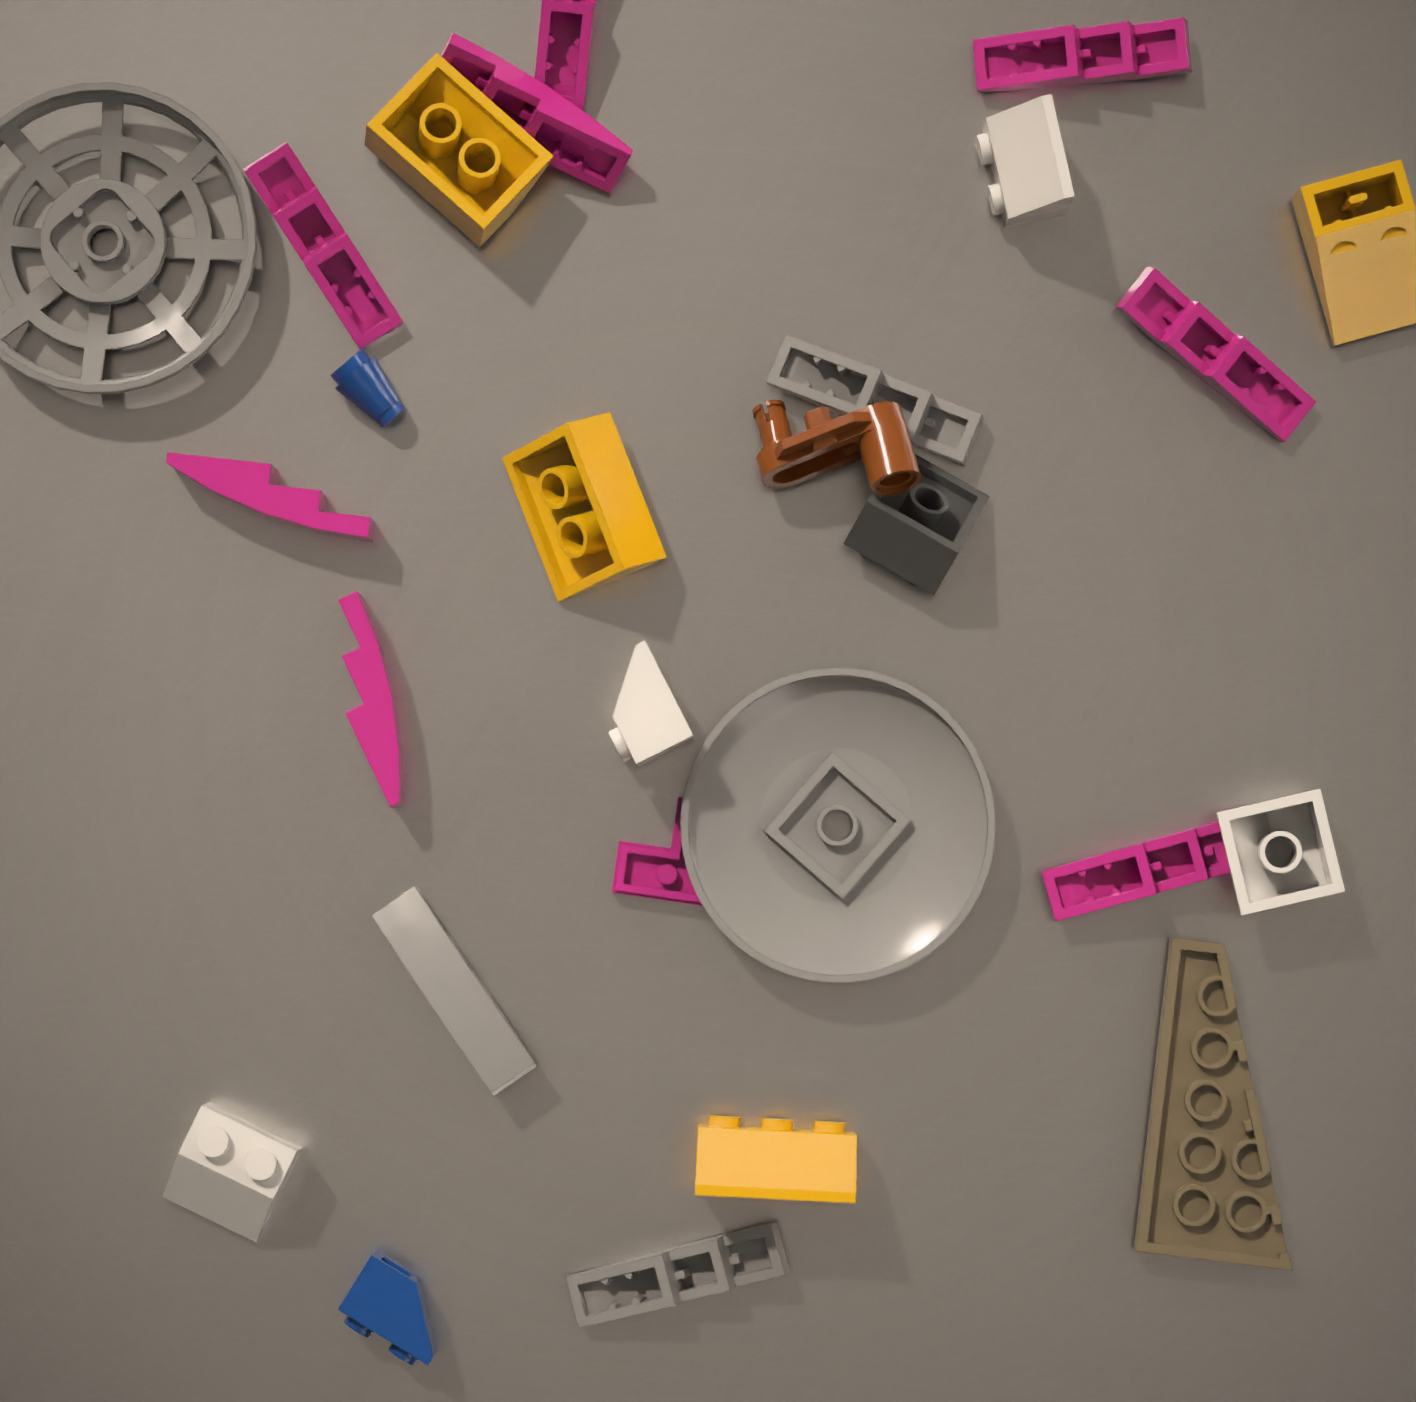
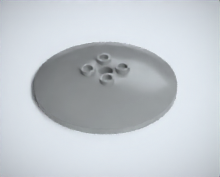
M821 668L788 675L766 684L736 704L717 723L696 755L687 778L681 808V842L688 875L697 897L717 927L736 946L766 966L790 976L826 983H851L890 975L911 966L942 945L962 924L980 896L991 866L996 837V813L989 778L979 753L958 722L940 704L913 686L888 675L855 668ZM833 810L845 812L852 821L850 835L841 841L829 839L822 830L824 816Z

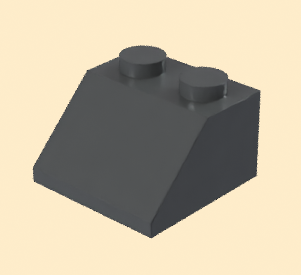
M915 454L922 476L920 483L914 488L897 495L877 496L871 493L843 544L857 551L864 558L872 560L899 575L908 583L935 595L990 496Z

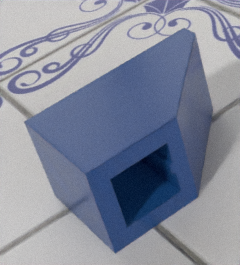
M375 1250L338 1310L347 1315L344 1323L357 1333L371 1338L375 1332L392 1344L388 1350L402 1361L415 1366L418 1360L428 1365L437 1348L421 1279Z

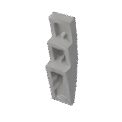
M785 334L766 381L767 384L818 407H826L830 412L840 416L877 402H896L901 406L912 446L964 466L984 419L980 413L937 398L930 391L883 374L880 369Z
M415 886L372 915L429 1004L494 1096L537 1066L485 985L478 979L454 940L445 931Z
M775 1221L572 1274L565 1278L578 1328L673 1307L684 1301L727 1292L738 1286L785 1276L790 1273L778 1223Z

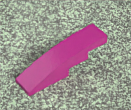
M542 0L535 79L556 91L578 108L584 109L597 0Z
M1184 17L1135 25L1130 21L1077 28L1073 24L973 39L977 91L979 92L1089 85L1192 72L1188 21Z
M452 33L441 57L553 155L550 166L610 193L631 157L632 149L593 117L544 83L501 57Z
M284 142L243 169L359 349H362L403 322L287 142Z
M1147 267L1115 306L1194 375L1279 441H1286L1316 403L1310 395L1244 336L1235 335L1200 302L1191 301L1154 267Z
M167 452L166 463L173 469L216 495L267 518L321 534L373 543L375 522L371 517L324 512L326 495L321 490L275 485L277 469L272 464Z
M355 591L338 599L360 647L343 655L342 658L364 704L345 712L389 806L396 808L404 804L403 746L396 696L382 644L362 595Z
M1214 822L1041 872L1056 922L1208 880L1212 877L1230 873L1219 823Z

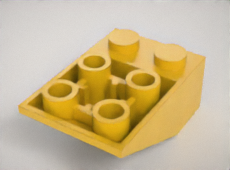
M1396 160L1300 187L1291 200L1333 346L1416 324V208L1402 160Z

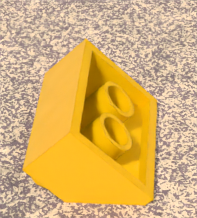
M438 53L366 125L364 145L478 247H481L510 217L553 160V155Z
M610 412L567 422L502 458L558 602L631 575L667 557Z
M710 1115L709 1125L698 1124L695 1195L856 1203L857 1135L855 1132H845V1122L814 1121V1130L793 1129V1120L762 1118L761 1127L740 1126L741 1117Z

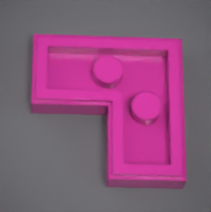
M678 797L671 848L619 841L612 893L703 906L691 883L683 857L681 842V808L683 797Z

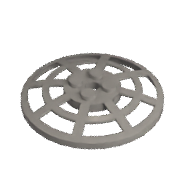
M113 82L78 83L52 89L22 102L0 118V147L5 144L25 166V169L11 185L0 208V278L14 303L13 306L0 314V359L33 380L60 390L84 394H120L151 387L178 375L201 359L222 338L240 311L252 281L257 254V223L250 190L237 161L220 137L195 113L171 98L142 87ZM84 103H102L101 134L69 139L49 148L41 154L21 131L23 127L33 120L58 109ZM124 104L143 107L168 117L189 130L200 143L178 164L171 156L157 147L133 137L123 136ZM101 151L99 179L84 181L70 188L53 168L60 162L76 155ZM122 153L147 160L163 170L167 175L144 195L135 187L121 182ZM214 159L217 160L225 171L236 196L242 222V239H212V226L208 208L193 179ZM38 181L54 200L44 218L42 228L14 226L15 218L23 199L30 188ZM181 191L192 210L197 238L167 237L165 224L159 211ZM101 229H111L116 232L118 237L116 249L106 256L94 254L90 247L92 236ZM12 247L41 250L44 264L51 275L28 294L23 289L16 273ZM165 259L195 260L187 285L178 299L171 304L154 285V281L163 268ZM211 260L240 261L238 278L227 305L211 329L200 338L182 316L190 309L201 292L209 272ZM65 292L78 300L90 303L87 332H78L65 327L46 316L42 310ZM138 297L156 318L137 329L118 334H108L111 305L125 303ZM27 321H30L36 328L52 338L74 347L84 348L81 377L66 376L37 365L15 351L4 338ZM167 330L185 351L172 362L147 373L121 379H102L106 350H118L136 346L159 336Z

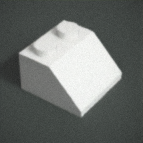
M1052 94L1040 96L987 117L982 127L983 134L976 135V143L982 166L990 164L995 184L987 186L993 216L1002 214L1004 228L1065 215L1075 195Z
M646 641L635 645L612 715L617 728L608 733L623 762L633 758L636 765L640 767L694 738Z
M1321 789L1216 813L1241 916L1345 892Z
M208 1102L201 1105L178 1152L163 1198L257 1243L303 1147Z

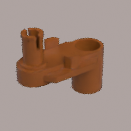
M765 401L769 413L764 412L761 403L753 408L752 413L754 419H756L763 448L758 453L756 461L762 482L768 488L779 489L797 485L829 471H835L855 463L859 459L863 460L871 491L877 496H892L904 493L914 488L922 479L901 406L896 402H877L833 420L828 408L819 407L805 413L804 420L807 430L793 436L783 401Z

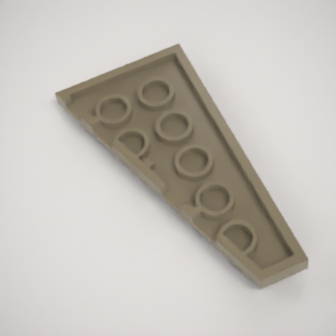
M1170 937L1134 1250L1136 1252L1293 1271L1290 1255L1286 1248L1280 1207L1277 1204L1270 1171L1272 1169L1258 1102L1249 1071L1245 1041H1243L1236 1009L1237 1002L1225 945Z

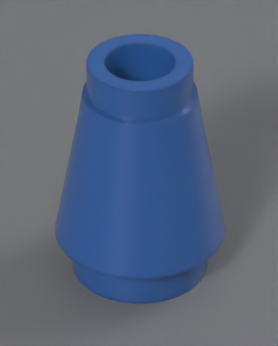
M363 349L359 350L330 375L338 384L335 389L373 421L375 420L381 428L405 408L399 401L396 392L376 357L369 358Z

